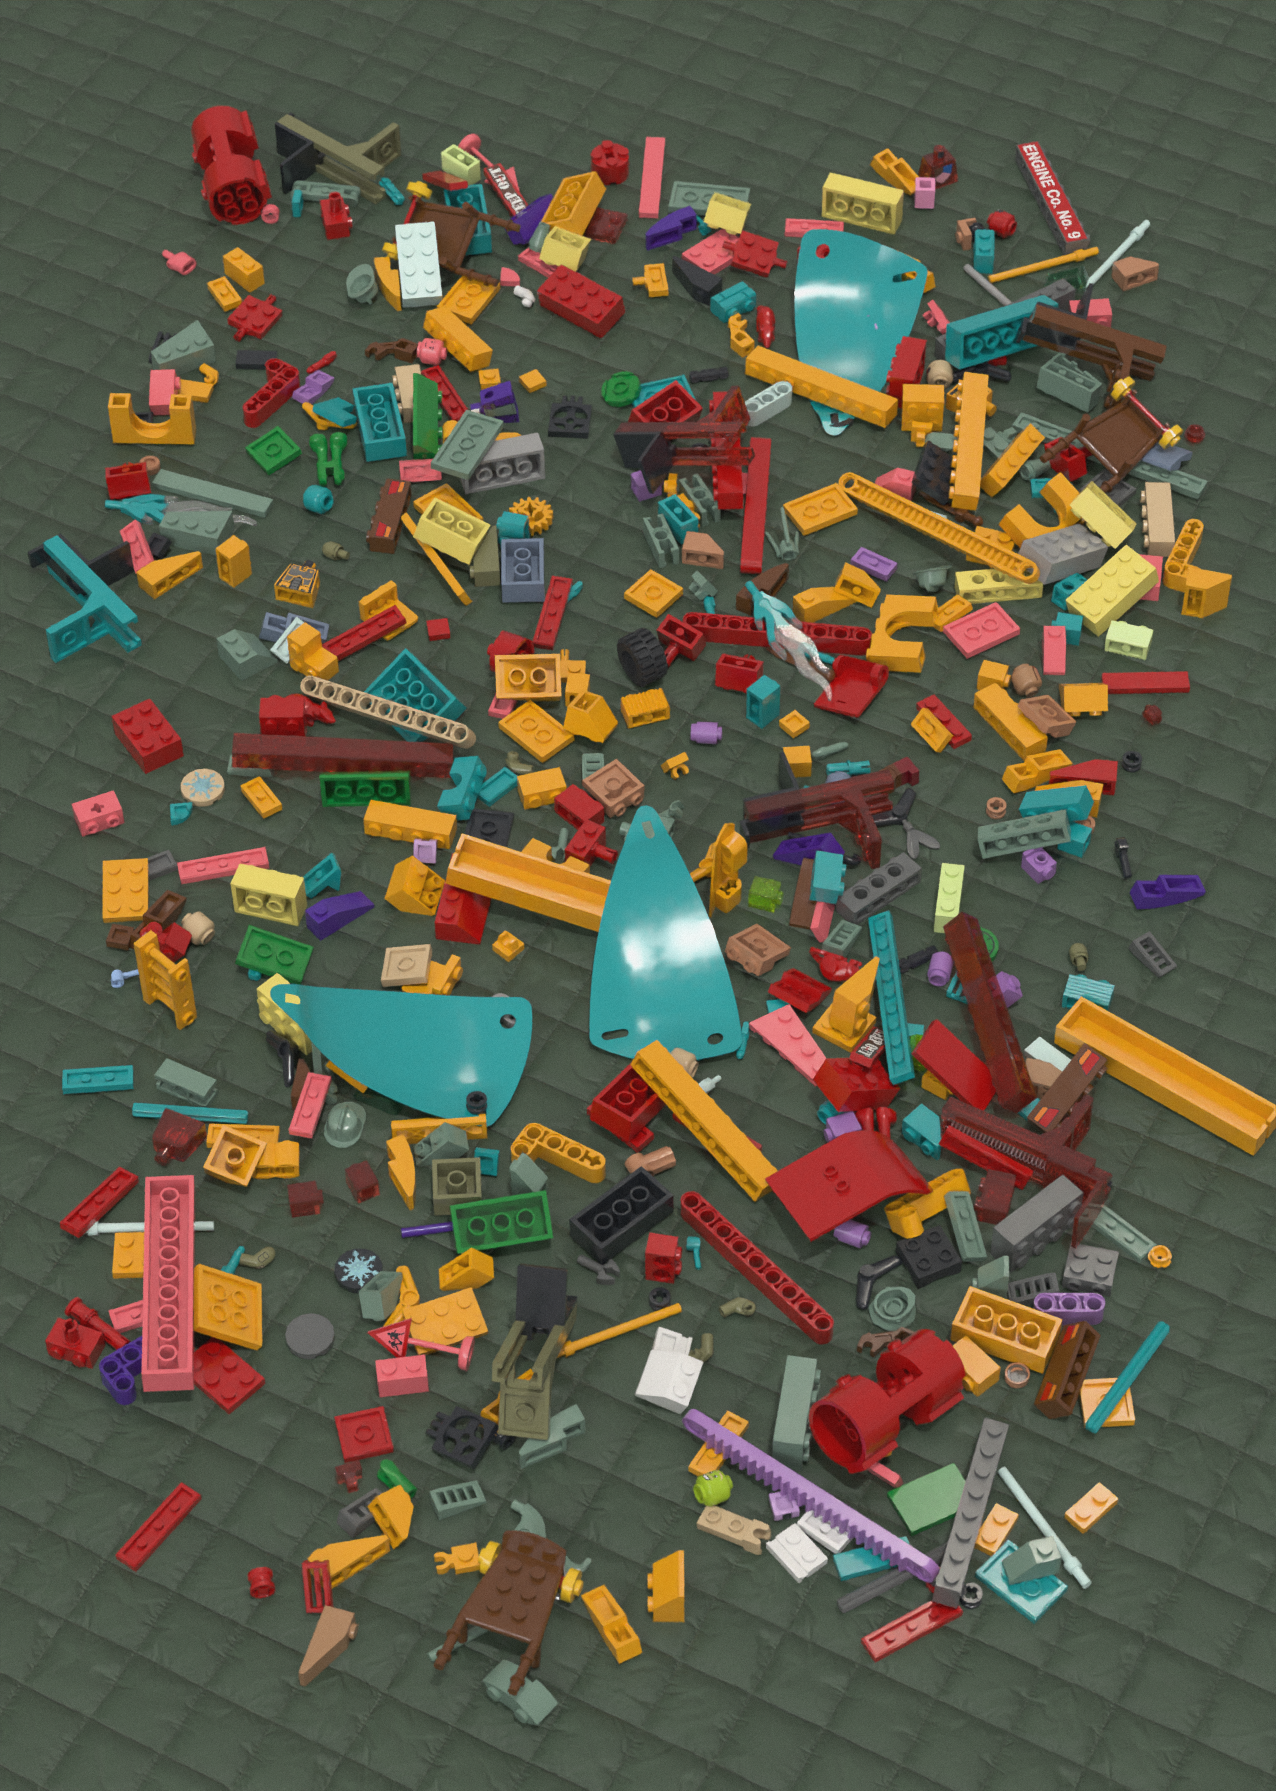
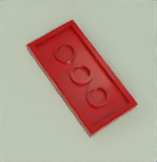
M938 1019L931 1022L911 1053L976 1116L984 1112L1002 1083V1080Z

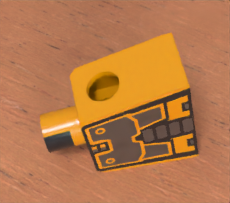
M306 560L303 566L294 563L290 564L274 584L276 600L313 608L320 586L319 570L315 569L316 564L310 560Z

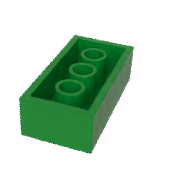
M546 1190L449 1206L456 1254L464 1253L470 1248L484 1250L553 1238Z

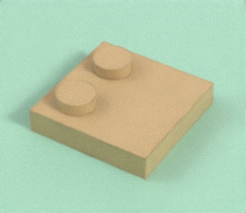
M431 944L386 948L381 976L383 987L427 983L432 957Z

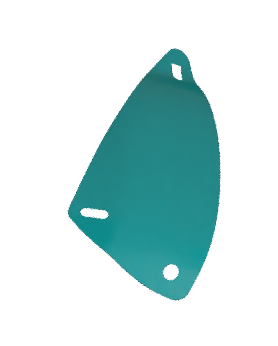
M812 229L806 232L801 240L795 283V329L799 361L880 392L886 384L888 370L892 371L891 362L892 358L896 357L897 343L901 344L903 336L909 337L924 291L928 273L927 268L900 251L852 233L828 229ZM821 244L828 245L830 249L828 256L825 258H819L816 255V249ZM912 271L917 273L916 278L897 283L892 280L897 274ZM809 399L812 407L820 416L824 430L830 435H839L848 426H829L832 425L830 414L839 413V422L848 418H855L853 415Z
M646 805L641 806L636 811L618 858L599 927L591 982L590 1041L596 1047L634 1059L639 1050L656 1040L668 1052L671 1053L673 1049L681 1048L693 1053L696 1056V1060L727 1054L741 1046L742 1034L737 1004L720 946L691 875L654 808ZM651 821L655 833L653 838L646 837L642 826L643 822ZM626 1029L629 1032L626 1037L610 1040L602 1038V1034L609 1031ZM720 1033L723 1035V1040L718 1044H709L707 1041L708 1037L712 1034Z
M278 984L272 987L270 991L271 999L301 1027L312 1043L346 1074L386 1097L445 1119L478 1117L477 1114H472L467 1110L466 1097L471 1092L480 1091L487 1096L486 1125H492L510 1102L528 1057L532 1035V1006L528 1000L522 997H467L326 988L299 984ZM285 994L298 996L300 1004L285 1002ZM511 1014L515 1017L516 1023L512 1028L506 1029L501 1026L500 1019L503 1015Z

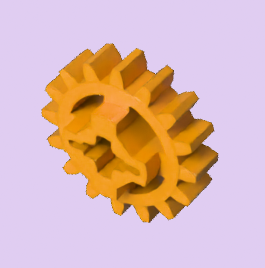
M528 497L527 501L521 498L519 504L514 502L513 507L509 508L511 513L529 516V532L531 536H534V532L542 534V529L548 530V525H552L553 510H551V505H546L545 500L539 502L538 497L535 500H531Z

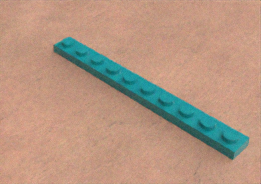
M888 910L869 917L868 920L873 958H880L876 980L889 1078L892 1084L895 1085L915 1078L893 916Z

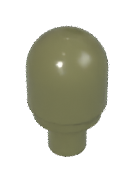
M328 541L322 547L323 554L330 559L340 560L342 558L348 560L350 557V552L345 551L341 544Z
M1074 943L1069 949L1070 960L1077 966L1079 971H1084L1087 968L1086 963L1089 958L1087 948L1082 943Z

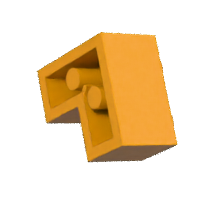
M304 622L287 636L290 666L295 671L301 672L306 677L314 676L327 681L339 672L338 658L322 647L321 633Z

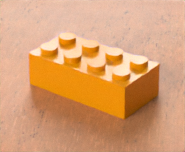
M596 171L563 179L541 222L550 225V231L554 226L583 236L606 190Z
M970 1286L952 1323L951 1340L958 1342L967 1336L983 1352L1012 1363H1022L1028 1369L1043 1374L1061 1334L1062 1319Z

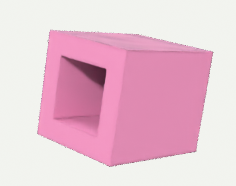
M916 178L915 208H934L935 178Z

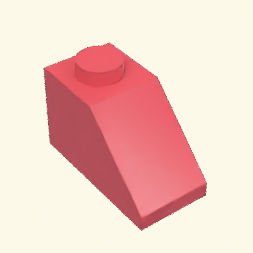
M896 468L877 477L875 484L909 501H912L916 492V486L911 483L914 471Z
M1065 626L1043 627V675H1065Z

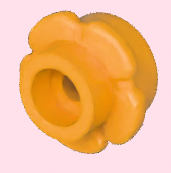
M1155 1246L1148 1253V1260L1156 1268H1165L1171 1263L1172 1255L1165 1246Z

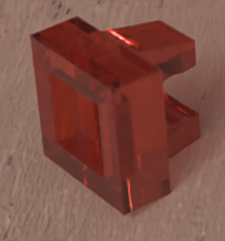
M359 1460L335 1467L337 1483H346L348 1493L358 1491L357 1479L362 1478V1467Z

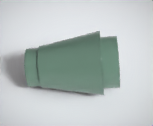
M539 222L529 241V248L531 250L541 253L545 237L550 231L549 224Z
M1040 459L1025 461L1019 468L1020 475L1024 480L1035 479L1050 469V462L1042 463Z

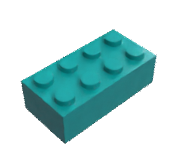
M482 184L468 185L467 189L454 191L444 189V202L446 206L462 208V204L468 202L479 212L487 214ZM479 220L465 255L492 253V237L489 223Z
M393 383L352 388L354 408L366 461L407 456L406 438Z

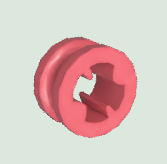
M273 204L265 205L262 209V220L269 224L276 223L279 219V208Z

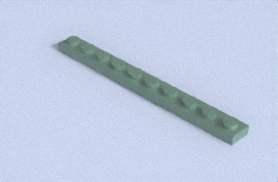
M1022 412L1012 425L1017 433H1020L1031 423L1045 437L1042 441L1044 443H1049L1059 437H1066L1072 432ZM1077 438L1071 442L1076 448L1084 446ZM1094 455L1087 457V459L1100 463ZM1141 460L1128 473L1149 482L1170 483L1171 490L1199 500L1207 488L1208 483L1206 480L1182 471H1169Z

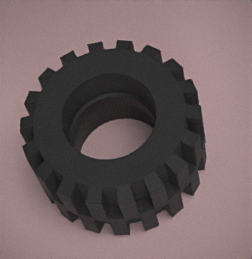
M643 627L618 639L617 653L621 666L633 683L643 687L666 676L668 669L666 656L661 644L651 631Z

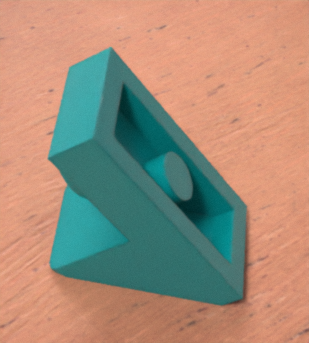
M329 854L303 876L307 897L312 899L327 886L337 891L340 890L341 869L335 854Z

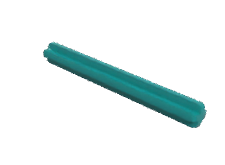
M134 1103L132 1107L134 1117L247 1124L249 1117L247 1110L149 1103Z

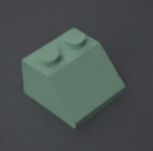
M234 629L216 638L219 657L241 681L277 663L274 655L254 634Z

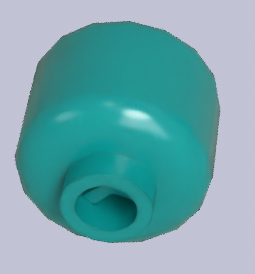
M311 485L303 494V504L309 511L324 514L333 506V494L326 487Z

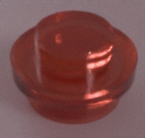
M1193 424L1186 429L1184 436L1189 442L1199 443L1204 440L1205 432L1202 426Z
M1147 704L1144 707L1145 710L1142 714L1150 724L1154 725L1162 721V712L1156 705Z

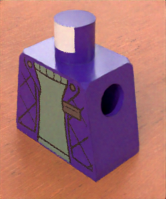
M511 381L481 390V402L470 404L471 411L502 420L504 423L520 422Z

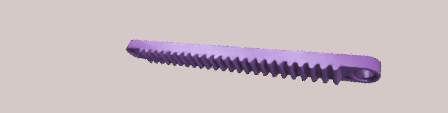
M691 1409L682 1419L688 1431L706 1442L707 1449L714 1447L715 1454L722 1452L723 1459L731 1458L732 1465L739 1463L740 1470L747 1468L748 1475L755 1473L757 1481L764 1479L765 1486L772 1484L773 1491L780 1489L782 1497L788 1494L790 1502L796 1499L798 1507L805 1505L806 1512L813 1510L815 1518L821 1515L823 1523L831 1521L832 1529L839 1526L840 1534L848 1532L847 1538L855 1537L857 1545L865 1544V1550L872 1548L873 1555L882 1554L881 1560L889 1559L890 1566L899 1565L898 1571L907 1570L927 1583H931L939 1574L940 1568L931 1558L696 1409Z

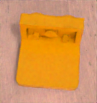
M392 580L380 586L369 595L364 596L359 601L360 619L363 621L370 619L393 605H396L405 617L407 624L383 636L385 640L392 639L418 622V616L398 600L397 585Z
M452 954L446 965L431 961L428 982L403 985L402 992L450 995L463 973L461 958Z

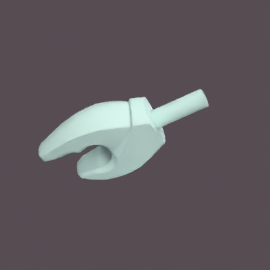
M717 1075L713 1079L706 1078L699 1085L707 1094L715 1088V1084L721 1080V1076Z

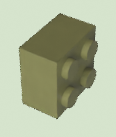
M480 1157L432 1160L435 1216L450 1215V1205L482 1200Z

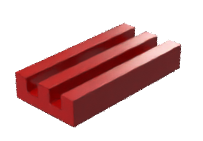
M304 1560L302 1562L306 1613H322L324 1609L320 1568H322L325 1605L333 1607L329 1560H324L323 1562H319V1560H314L313 1562ZM310 1569H314L317 1607H313Z

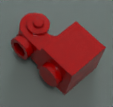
M151 922L141 929L140 938L150 930L157 935L160 952L173 963L184 956L192 937L189 931L175 922L163 931L161 925L157 922Z

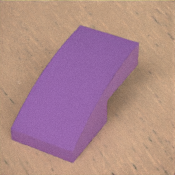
M318 370L306 377V384L293 391L292 398L302 404L304 402L312 404L328 390L334 382V377Z

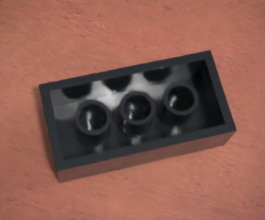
M641 1166L570 1218V1236L596 1261L603 1265L674 1212V1195Z

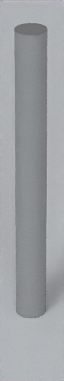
M966 264L964 266V271L1002 305L1006 306L1012 303L971 265Z

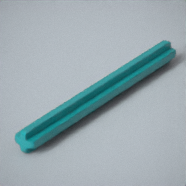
M1163 1321L1156 1324L1086 1421L1085 1428L1091 1433L1098 1432L1169 1333L1170 1326Z

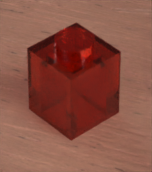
M367 1160L355 1163L345 1169L346 1183L358 1204L380 1195L379 1182Z
M316 1181L287 1185L292 1218L320 1214L319 1204H324L322 1189L317 1190Z

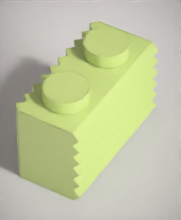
M456 144L442 151V170L467 180L468 185H473L481 180L480 160L461 150Z
M1112 620L1106 635L1104 650L1114 654L1118 653L1146 660L1152 643L1153 630L1148 629L1146 626H1135L1124 621L1117 622Z

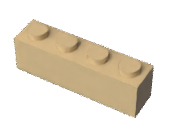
M1145 482V489L1140 492V503H1144L1141 507V518H1145L1142 523V532L1146 533L1143 539V546L1147 548L1148 555L1169 557L1175 545L1170 483Z

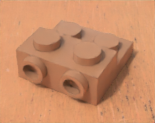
M1049 695L1021 699L1017 706L1027 718L1037 725L1041 732L1049 733L1055 738L1068 736L1076 724V721Z
M617 759L582 780V786L596 798V801L603 805L604 813L609 818L614 815L618 817L623 815L628 806L632 804L637 806L644 798V785Z
M755 924L729 937L724 952L730 960L741 963L747 972L760 976L772 970L776 961L789 955L791 947L760 925Z

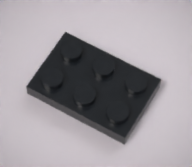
M928 440L923 445L911 482L943 506L949 501L950 486H953V483H950L951 471L955 469L951 467L952 456Z

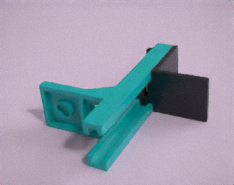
M61 533L28 552L30 566L35 568L45 562L48 572L83 607L80 611L45 629L50 656L55 663L107 634H110L127 653L142 645L141 639L127 626L131 622L134 624L138 622L137 615L108 587L134 572L131 548L128 541L119 544L90 561ZM90 616L96 620L91 628L89 623Z

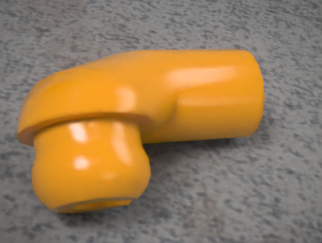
M203 363L199 371L206 375V378L204 377L205 383L213 384V386L216 385L219 377L218 371Z

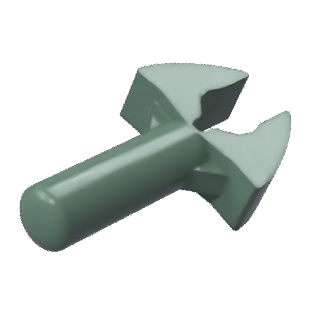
M567 828L560 830L558 846L552 847V862L556 863V858L560 853L564 856L563 863L565 862V848L569 834Z

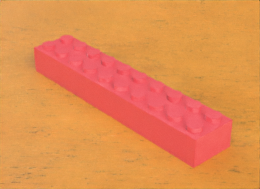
M194 1175L145 1177L142 1382L144 1392L194 1390Z

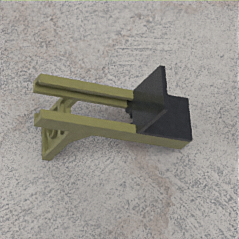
M291 112L274 124L277 153L287 158L280 163L282 191L284 194H288L293 190L295 181H305L315 172H318L340 185L359 187L361 191L360 196L374 204H378L386 197V189L371 182L369 179L375 181L377 175H385L384 168L401 156L400 129L398 124L393 122L368 142L345 146L297 120ZM326 155H328V156L332 157L333 159H335V160H337V161L343 163L344 165H346V166L352 168L353 170H355V171H357V172L351 171L350 169H348V168L342 166L341 164H339V163L333 161L332 159L326 157Z
M522 1263L517 1267L516 1320L492 1363V1381L500 1382L498 1434L548 1440L550 1436L551 1391L555 1361L577 1319L578 1296L567 1295L566 1268ZM536 1333L547 1334V1341L533 1365L532 1372L534 1373L531 1379H515V1362L526 1341L533 1340Z

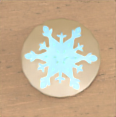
M210 769L192 771L181 782L183 798L198 807L212 805L217 799L219 801L225 792L222 776Z

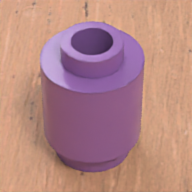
M718 722L692 723L691 741L702 744H717L718 740H722V727H718Z
M937 952L932 955L927 973L928 980L932 985L944 986L949 981L954 963L951 955L946 952Z
M850 1219L835 1228L834 1237H837L839 1241L862 1248L863 1245L869 1243L871 1232L868 1231V1225Z

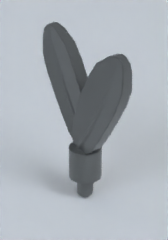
M905 819L902 820L903 828L907 832V852L912 860H916L919 855V844L932 850L940 848V844L935 838L915 830L910 822H907Z

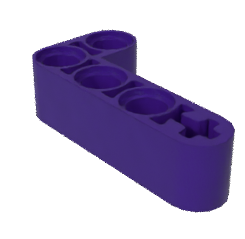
M142 1336L106 1356L99 1363L103 1385L116 1402L121 1405L131 1404L137 1397L133 1377L142 1373Z

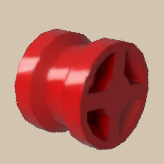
M259 1567L247 1574L248 1582L251 1583L249 1589L252 1597L266 1598L275 1593V1584L271 1581L273 1579L272 1569Z

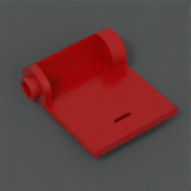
M839 655L832 664L835 679L831 681L815 701L814 707L859 718L887 682L889 676L888 666Z

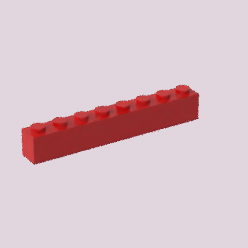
M737 391L713 392V400H709L712 462H716L712 463V475H716L713 476V488H717L713 489V499L718 501V509H743Z

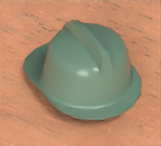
M361 264L349 273L346 279L348 296L360 303L368 302L372 304L373 297L378 292L372 267L368 264Z
M953 565L916 571L912 574L916 575L921 588H926L928 592H937L940 586L945 585L947 569Z
M342 1102L335 1105L329 1112L324 1128V1136L327 1142L337 1148H347L354 1145L359 1140L366 1121L364 1108L354 1102Z

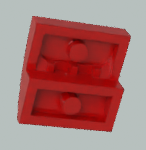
M792 968L783 973L780 981L770 985L768 993L807 1013L818 1006L830 994L832 988Z

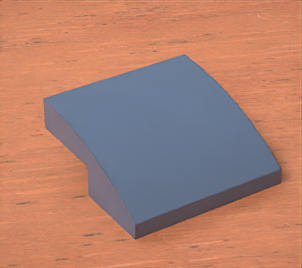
M1157 442L1141 459V461L1172 471L1180 468L1181 461L1191 460L1193 452L1177 446H1169L1167 449H1163L1158 444L1159 442Z

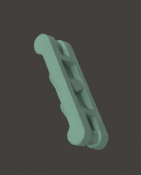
M295 181L290 199H293L295 190H301L303 200L310 201L329 199L331 192H339L341 197H343L344 204H348L349 207H356L361 191L357 186Z

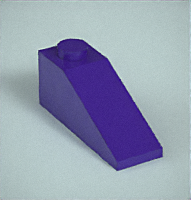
M551 193L537 198L509 219L513 220V223L521 225L519 232L506 231L513 245L518 243L524 245L530 241L553 198Z
M830 832L783 840L774 852L773 858L802 865L803 858L814 860L816 851L841 855L845 851Z
M361 891L326 898L305 910L307 928L321 941L375 906Z

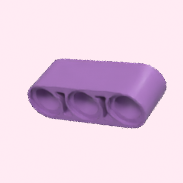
M1040 1293L1034 1299L1033 1309L1062 1319V1325L1085 1320L1090 1325H1096L1103 1320L1105 1299L1097 1293Z

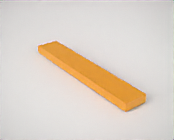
M406 512L401 516V520L414 536L417 526ZM416 539L463 604L469 605L472 600L433 547Z

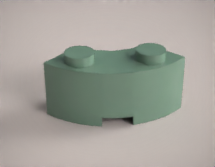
M503 1659L482 1680L487 1687V1694L494 1701H499L513 1710L515 1717L520 1722L538 1725L558 1702L537 1679L531 1682L527 1677H525V1685L520 1687L516 1696L510 1695L507 1691L511 1684L510 1677L515 1675L519 1666Z

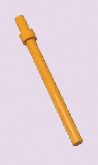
M1097 247L1075 250L1068 255L988 276V281L994 283L1072 261H1083L1087 257L1098 255L1099 250Z
M677 1303L573 1342L570 1340L566 1341L558 1357L574 1355L577 1350L681 1313V1306Z

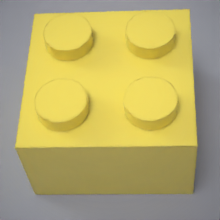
M714 192L710 199L704 222L708 223L707 226L714 229L720 227L726 229L727 233L733 235L741 234L746 224L751 204Z
M554 226L545 237L539 259L544 260V263L548 265L560 266L562 264L576 272L585 261L591 239Z

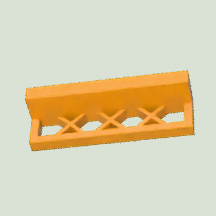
M478 1114V1117L451 1119L435 1117L395 1120L391 1123L392 1138L403 1134L408 1144H417L446 1122L465 1130L467 1140L487 1138L486 1114Z

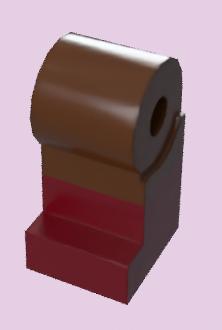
M908 756L886 766L877 773V789L883 794H891L896 788L907 783L911 787L919 784V770Z

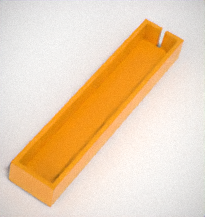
M461 834L446 877V884L599 932L603 909L611 880L466 834Z
M1082 996L1056 1026L1054 1043L1075 1055L1084 1043L1107 1059L1108 1064L1106 1067H1108V1071L1106 1073L1253 1156L1265 1143V1139H1268L1276 1129L1275 1104Z

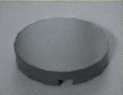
M313 1313L300 1315L293 1319L287 1326L285 1333L289 1350L292 1354L303 1359H315L316 1356L325 1355L332 1348L335 1340L333 1325L330 1321L320 1314Z

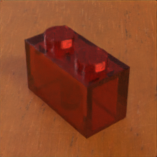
M988 1169L986 1178L982 1177L980 1181L979 1191L982 1192L981 1197L977 1196L975 1200L974 1211H978L977 1221L997 1225L1008 1217L1015 1190L1016 1175Z

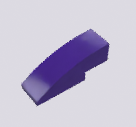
M687 206L679 209L654 224L645 233L646 250L682 240V234L697 230V214L692 207Z
M1159 875L1156 881L1136 880L1129 893L1136 909H1152L1186 902L1203 896L1206 891L1198 875Z

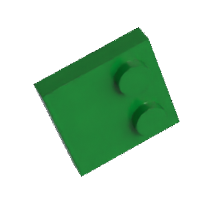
M279 426L245 447L247 454L268 475H271L302 454L301 449Z

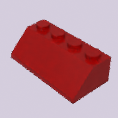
M445 880L435 919L436 939L480 945L492 898L446 884Z

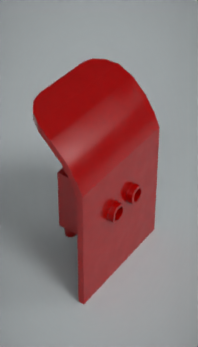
M868 1130L844 1133L765 1178L769 1187L810 1241L817 1239L890 1196L904 1193L924 1195L933 1193L932 1187L895 1142L880 1132Z

